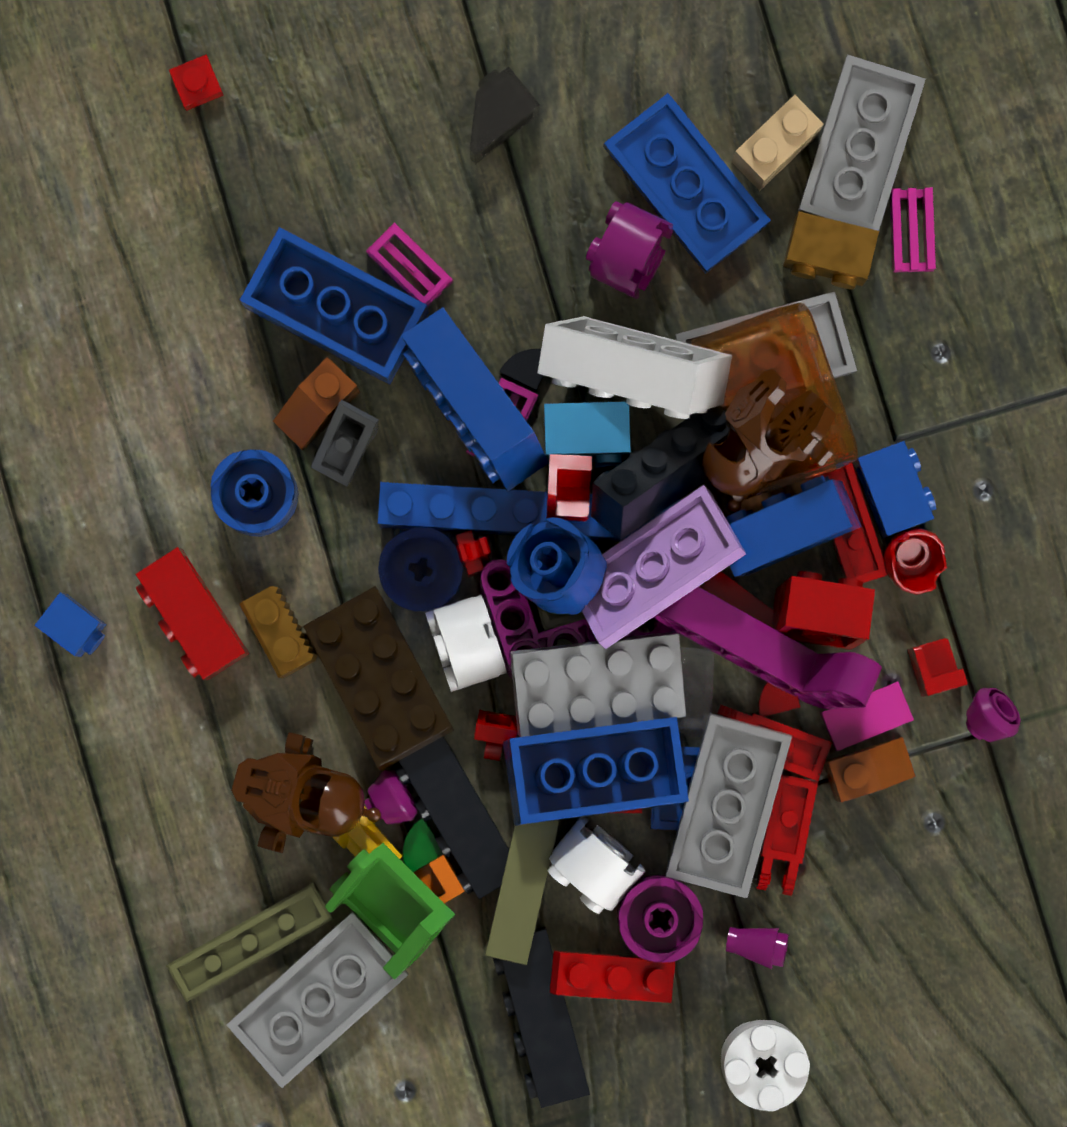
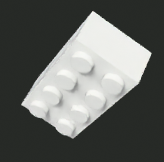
M582 316L545 324L537 373L552 377V383L558 386L572 388L578 384L589 387V394L594 396L612 398L614 395L627 398L626 404L630 406L651 408V405L665 408L664 414L667 416L688 419L690 414L706 413L707 409L723 405L733 355Z

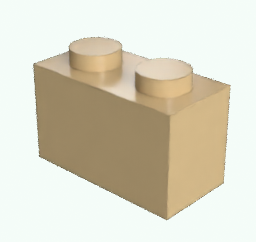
M794 95L735 151L732 163L761 191L819 135L824 123Z

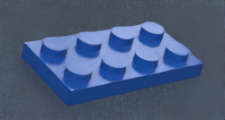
M669 93L608 139L603 145L604 149L658 216L673 224L672 233L705 274L771 222L770 218Z

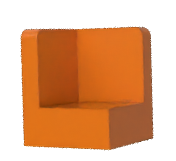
M444 854L413 872L444 904L465 892L455 874L456 871Z

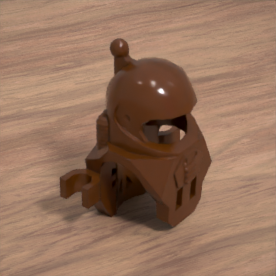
M773 368L764 371L754 382L738 390L725 412L726 424L729 428L727 439L720 444L708 442L702 460L704 473L716 489L732 496L727 502V509L731 513L740 511L742 502L750 494L758 491L766 482L776 480L789 464L804 461L809 455L822 467L833 455L821 443V440L826 436L836 413L812 390H808L793 400L787 407L784 406L780 400L786 393L787 383ZM772 417L775 421H773L771 424H768L770 418Z
M291 732L287 736L285 753H276L258 760L248 758L240 763L231 790L236 801L242 802L243 807L258 823L266 825L260 834L257 846L283 853L286 834L300 838L304 831L318 835L338 837L350 832L358 824L361 816L367 817L371 822L379 821L381 819V812L377 808H364L363 789L354 777L322 767L321 758L309 755L313 739Z

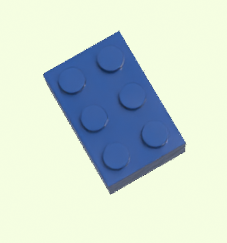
M822 475L801 484L802 492L797 495L791 496V493L785 494L783 492L762 501L761 504L764 509L754 513L753 510L746 511L744 509L725 517L746 552V555L730 565L734 577L751 575L862 527L843 482L834 479L830 480L829 476L824 477Z

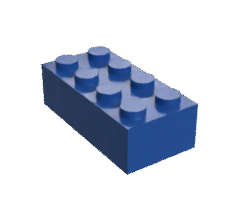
M280 227L240 298V302L245 309L389 385L405 358L403 353L409 350L401 335L422 322L429 314L428 307L423 302Z
M443 307L401 335L409 349L403 355L413 369L414 375L423 388L430 392L435 404L446 420H450L455 427L457 435L469 452H473L479 461L480 467L492 484L500 480L505 489L509 491L549 463L533 429Z
M677 717L510 738L503 742L514 826L689 802Z

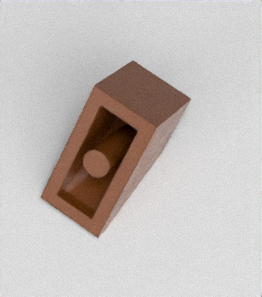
M326 357L296 388L273 422L303 451L330 424L339 402L343 400L350 403L360 393V390L335 363Z
M903 737L826 760L824 764L835 801L845 802L871 794L916 777Z

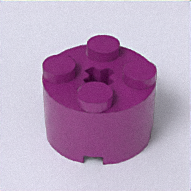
M615 201L606 216L605 224L608 227L602 239L595 237L587 251L586 260L591 262L588 271L592 278L637 299L640 297L638 288L643 291L646 290L662 262L666 250L662 249L660 243L663 237L671 239L673 224L629 202L622 204Z
M651 875L639 879L619 902L617 923L624 942L638 957L658 963L674 962L685 957L697 945L703 928V910L696 895L684 883L666 877V875ZM657 908L661 912L670 911V914L666 917L669 924L663 929L658 924L652 927L649 925L653 920L651 912Z

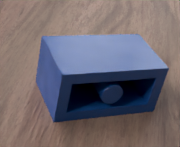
M905 441L864 455L852 462L881 539L934 519L932 511L936 510L934 497L928 486L922 488L917 472L921 471L919 458L913 448L907 449Z

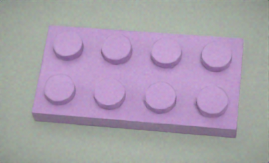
M704 485L602 554L607 562L602 585L596 596L585 605L582 612L598 643L605 649L746 555L745 550L711 492Z

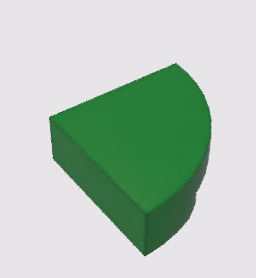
M423 818L419 819L412 826L404 842V864L412 872L417 871L443 854L434 838V833Z

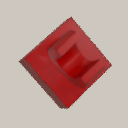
M479 710L474 740L486 742L484 759L500 761L503 742L510 738H517L516 716Z

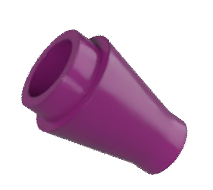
M730 927L726 952L737 954L769 969H772L773 966L783 967L789 934L779 932V928L738 929Z

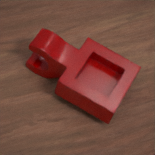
M472 530L456 535L458 543L456 549L461 563L464 562L468 577L482 574V563L490 561L488 555L491 554L487 537L474 539Z

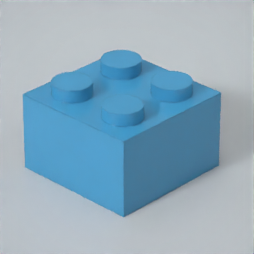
M626 402L544 404V447L548 462L550 454L592 456V462H595L596 469H614L619 466L631 453L629 405Z

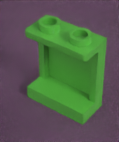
M382 843L370 854L365 849L362 850L348 864L347 868L351 873L346 872L329 889L334 895L325 908L332 913L341 904H346L395 953L383 967L395 980L419 959L454 917L455 913Z

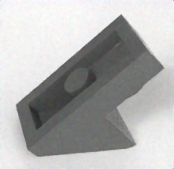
M341 400L311 468L347 487L352 481L367 447L378 433L379 419Z

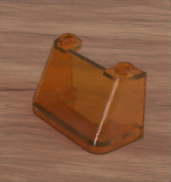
M804 303L780 307L691 340L692 345L733 355L724 398L727 409L740 388L754 382L764 371L773 368L787 383L786 393L780 400L784 406L787 407L793 400L808 390H812L836 413L826 436L821 440V443L833 453L822 467L808 455L804 461L789 464L776 480L766 482L758 491L750 494L746 499L836 470L857 460V444L815 321ZM771 417L768 424H771L775 420Z

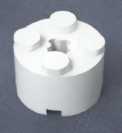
M482 595L470 597L425 613L432 636H434L435 646L442 667H446L443 669L451 692L499 677V675L507 672Z
M580 817L553 849L552 855L549 858L552 865L547 871L563 886L567 887L571 883L582 892L580 900L593 912L600 914L604 908L613 911L645 873V869L641 864L634 869L629 863L633 855L620 842L598 825L593 831L585 827L589 820L585 817Z
M773 1020L749 1021L736 1027L726 1038L721 1051L722 1074L731 1092L743 1104L757 1110L773 1112L792 1103L801 1094L807 1083L810 1063L806 1050L792 1031L783 1024ZM772 1056L770 1062L773 1068L769 1072L763 1069L760 1073H757L759 1067L755 1063L759 1057L766 1060Z

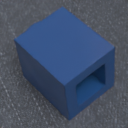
M60 592L34 626L73 656L82 657L85 652L91 655L98 648L105 637L101 631L107 624L71 596Z

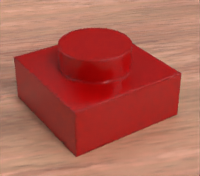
M207 54L169 69L186 111L224 96Z

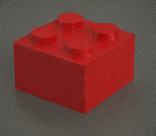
M799 571L797 576H791L776 588L772 628L797 642L852 650L869 640L875 589L864 588V582L857 579L839 578L838 583L822 581L821 574Z

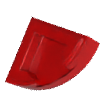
M766 682L758 701V714L766 717L800 708L798 695H791Z

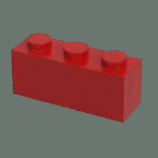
M175 548L135 574L141 583L136 586L137 592L149 608L155 605L162 615L163 619L158 622L160 628L171 643L178 640L186 653L180 658L194 678L200 675L203 680L208 681L250 654L183 549Z

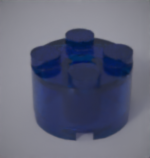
M416 527L401 532L386 544L379 559L378 573L384 591L395 604L407 611L422 614L452 602L462 586L464 567L460 561L455 544L446 535L435 529ZM422 560L428 561V568L433 573L431 577L424 576L422 582L416 581L415 573L410 571L412 565L419 566Z

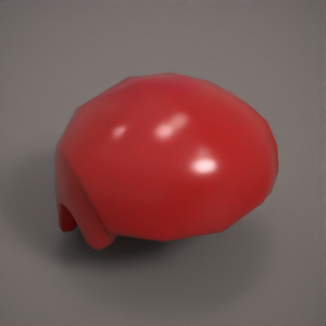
M913 527L897 533L890 540L884 552L887 575L898 588L914 595L931 592L936 589L937 578L947 569L944 544L935 533L920 527Z

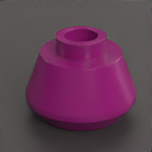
M981 688L977 691L966 711V726L969 732L979 740L984 739L988 742H994L1013 737L1019 731L1021 721L1019 712L1011 699L999 689Z
M382 771L368 788L370 797L365 800L367 809H379L381 819L387 825L412 821L418 809L415 806L409 789L406 785H403L396 771Z

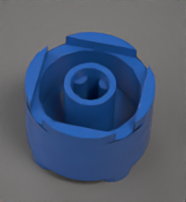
M244 450L232 453L217 466L212 475L211 501L214 511L225 524L239 533L258 537L272 534L285 526L296 510L299 496L296 480L289 468L270 452ZM263 484L260 489L263 497L259 501L252 499L246 502L250 496L246 492L247 487L252 485L257 488Z
M552 517L545 518L547 521L536 525L531 523L515 536L508 550L507 565L510 567L513 586L547 612L570 615L580 613L585 608V605L596 596L602 585L604 573L607 569L605 558L592 540L564 519Z

